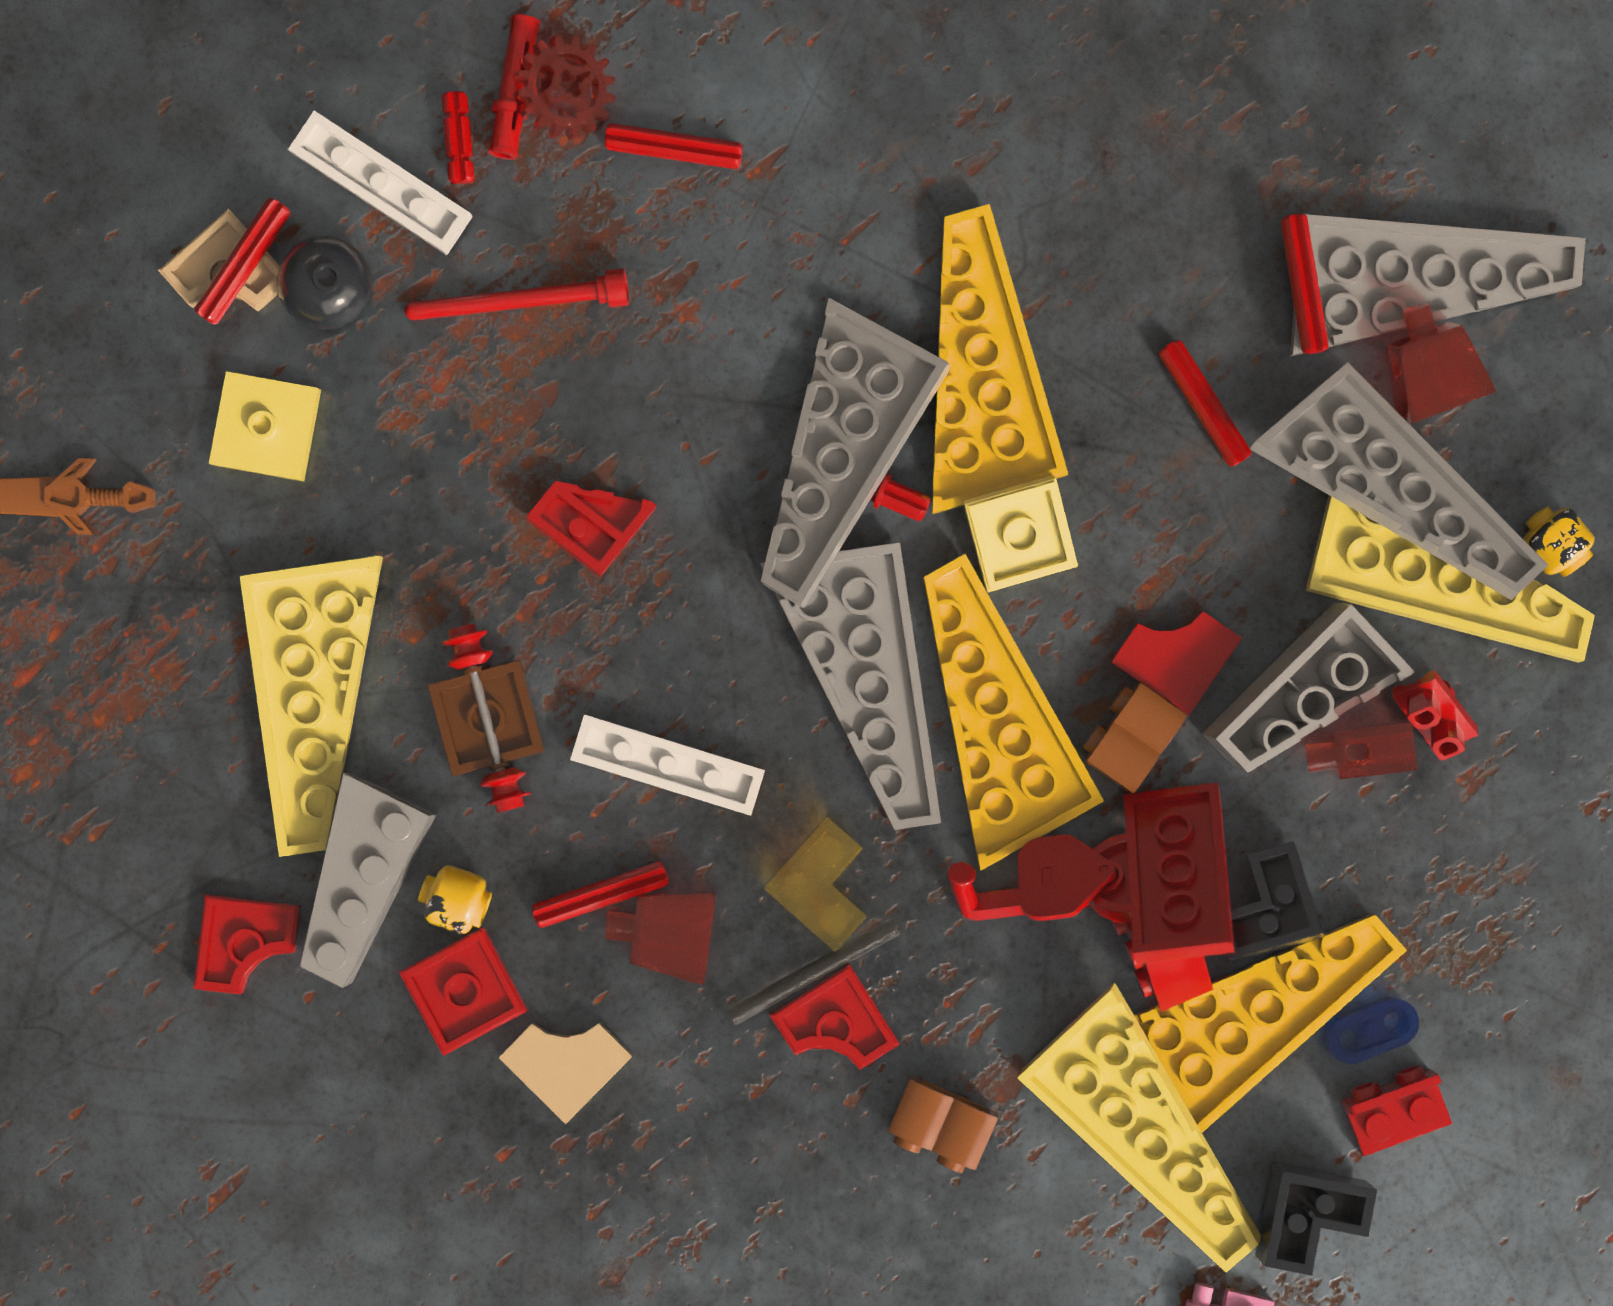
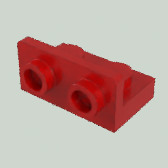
M1422 1065L1408 1067L1395 1073V1081L1381 1086L1378 1085L1377 1081L1359 1085L1350 1090L1351 1097L1340 1100L1358 1150L1362 1156L1365 1157L1452 1124L1438 1086L1442 1082L1437 1072L1429 1068L1423 1070Z

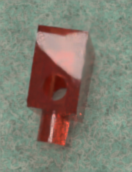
M1430 303L1420 304L1402 312L1409 337L1390 343L1387 346L1395 410L1408 423H1415L1496 392L1480 357L1461 324L1447 322L1437 326Z
M1409 721L1331 731L1333 741L1305 744L1309 773L1337 769L1339 779H1349L1418 770L1412 723ZM1364 743L1367 748L1365 759L1349 761L1346 754L1348 746Z
M716 891L641 894L638 896L636 914L608 911L605 939L632 942L630 963L633 965L704 985L707 974Z

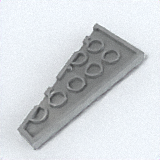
M1305 214L1308 217L1329 343L1328 347L1557 293L1582 285L1585 238ZM1293 309L1290 356L1303 354L1295 309Z
M828 298L825 311L826 320L815 352V366L811 382L807 386L791 453L793 456L788 478L784 482L777 524L773 528L761 578L764 586L802 608L806 606L950 370V365L947 361L831 298Z
M1348 362L1258 438L1250 447V450L1510 600L1548 566Z
M900 543L839 551L804 608L780 594L774 593L893 829L898 830L941 823ZM765 562L760 563L762 569H764Z

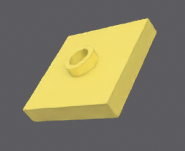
M226 372L209 464L304 482L321 390L310 386Z
M1054 475L963 500L987 592L1078 567L1057 480Z

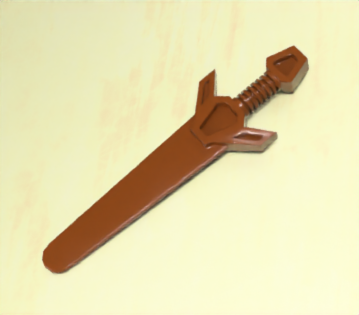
M78 458L59 476L0 478V514L60 517L77 535H96L81 516L90 506L107 505L119 507L121 505L128 512L135 513L156 507V490L132 482L126 483L121 489L88 487L82 478L97 459Z

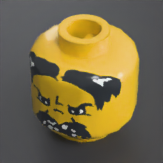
M1546 506L1525 522L1530 530L1524 535L1523 540L1548 564L1543 570L1545 574L1553 575L1559 573L1562 577H1566L1593 556L1590 549L1594 543V536L1571 508L1563 507L1553 512L1549 506Z
M446 865L440 869L436 877L426 876L418 902L426 904L424 915L427 922L459 934H465L473 926L480 928L488 910L492 892L486 890V881L481 875L452 865Z

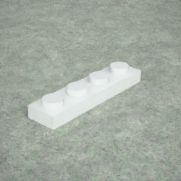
M316 111L312 112L288 148L293 155L445 255H448L473 217L470 212Z
M588 715L583 717L570 759L750 816L752 815L765 770Z

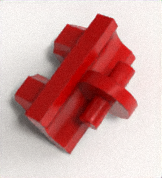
M1435 670L1428 672L1415 683L1392 688L1393 699L1406 714L1415 729L1420 732L1439 760H1446L1464 752L1465 741L1478 736L1477 725L1455 697L1453 687L1449 682L1442 680Z

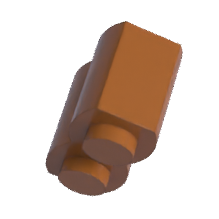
M1142 683L1136 684L1132 690L1127 686L1122 688L1109 707L1115 713L1106 728L1098 724L1082 747L1088 751L1083 761L1128 793H1134L1187 717L1185 713Z
M910 1075L888 1125V1132L895 1135L893 1143L899 1147L917 1154L920 1152L921 1147L939 1155L936 1160L939 1164L962 1173L965 1167L976 1170L998 1120V1115L995 1111L953 1094L924 1079Z

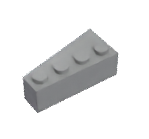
M1334 602L1202 735L1234 768L1250 772L1300 742L1302 737L1319 727L1327 726L1337 720L1339 715L1361 702H1367L1380 694V691L1396 681H1402L1415 673V671L1351 604Z
M343 773L300 967L342 988L353 983L437 814L355 773Z

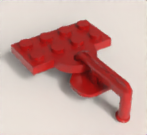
M1218 782L1124 794L1126 833L1107 838L1093 849L1068 834L1040 837L1029 841L1022 847L1018 855L1019 888L976 893L972 884L976 877L975 869L965 862L952 864L948 868L947 875L961 914L969 920H988L1026 915L1033 920L1045 921L1070 918L1077 915L1083 908L1092 907L1100 916L1109 920L1131 923L1133 955L1136 964L1233 953L1234 942L1221 795Z

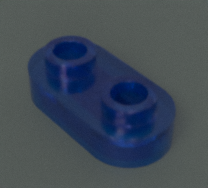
M1395 997L1383 998L1334 1018L1325 1030V1046L1328 1052L1341 1062L1347 1064L1360 1063L1409 1043L1418 1032L1419 1017L1414 1007L1408 1002ZM1395 1012L1398 1015L1399 1022L1395 1028L1387 1029L1384 1025V1019L1387 1014ZM1345 1030H1353L1355 1034V1040L1350 1046H1343L1340 1042V1036Z

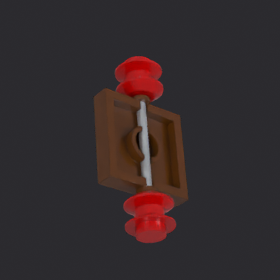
M469 624L449 630L450 639L441 642L442 645L453 648L454 657L447 662V665L458 670L468 669L464 670L463 676L430 684L428 688L452 777L490 767L491 771L495 770L496 772L487 774L479 785L490 788L493 798L485 804V807L495 804L497 813L525 806L522 797L531 794L529 791L520 790L518 780L526 772L515 767L508 769L504 767L509 766V761L545 752V747L521 661L518 660L483 670V666L477 667V665L486 663L493 654V651L482 649L480 639L488 633L487 630L477 632L476 624Z

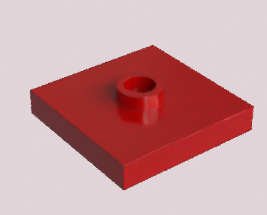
M485 926L399 972L443 1056L528 1011Z

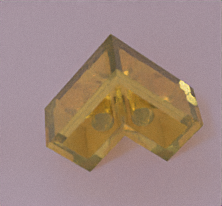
M826 815L766 883L764 890L836 952L867 917L865 911L833 884L863 848Z

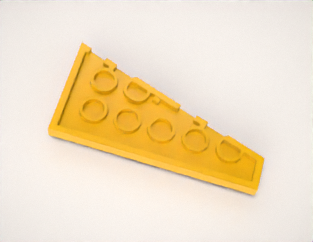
M990 204L945 216L943 220L938 357L949 363L950 370L936 394L932 515L964 506L963 500L1054 475L1056 479L1068 475Z
M966 554L926 575L923 579L979 870L981 871L1022 848L1029 841L1042 837L1099 805L1104 800Z
M1371 913L1324 933L1325 937L1296 945L1211 982L1214 990L1161 1012L1158 1005L1134 1014L1201 1132L1205 1131L1407 951L1375 914Z

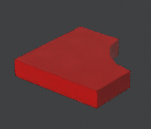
M1201 612L1188 625L1174 631H1154L1143 625L1136 624L1110 663L1189 716L1242 638L1205 612Z
M206 894L193 989L232 994L244 993L249 975L261 961L275 954L296 952L302 905Z
M849 963L770 1013V1017L794 1055L810 1049H832L847 1056L861 1070L900 1045Z

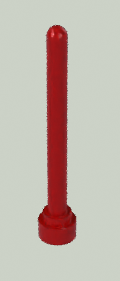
M625 268L605 270V275L597 276L596 281L409 302L405 306L404 314L409 320L414 321L598 299L600 304L609 303L610 308L629 306L627 275Z

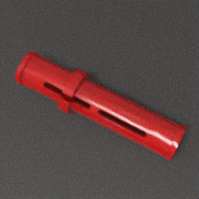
M514 14V16L511 15L510 17L511 24L498 100L492 102L491 112L495 114L488 154L506 160L518 159L523 120L528 119L530 109L526 106L538 29L541 23L539 19L523 14Z

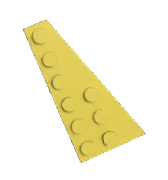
M1330 495L1328 496L1305 591L1578 663L1585 660L1595 615L1547 584L1542 585L1533 579L1521 592L1510 600Z
M382 556L240 576L279 857L327 849L344 772L382 565Z
M1114 982L1020 1071L1017 1078L1219 1267L1227 1272L1259 1245L1261 1235Z

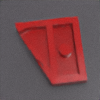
M555 481L526 516V521L601 578L655 511L656 504L649 500L642 499V502L614 496V493L597 489L589 491L579 488L578 485Z

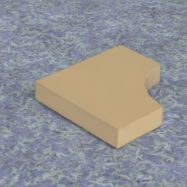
M227 209L158 271L185 302L193 308L197 305L247 228L231 210ZM267 251L235 297V299L245 301L258 312L278 295L276 279L280 265Z
M533 1022L505 1050L499 1059L567 1124L632 1058L633 1054L601 1022L586 1032L568 1036L550 1033Z

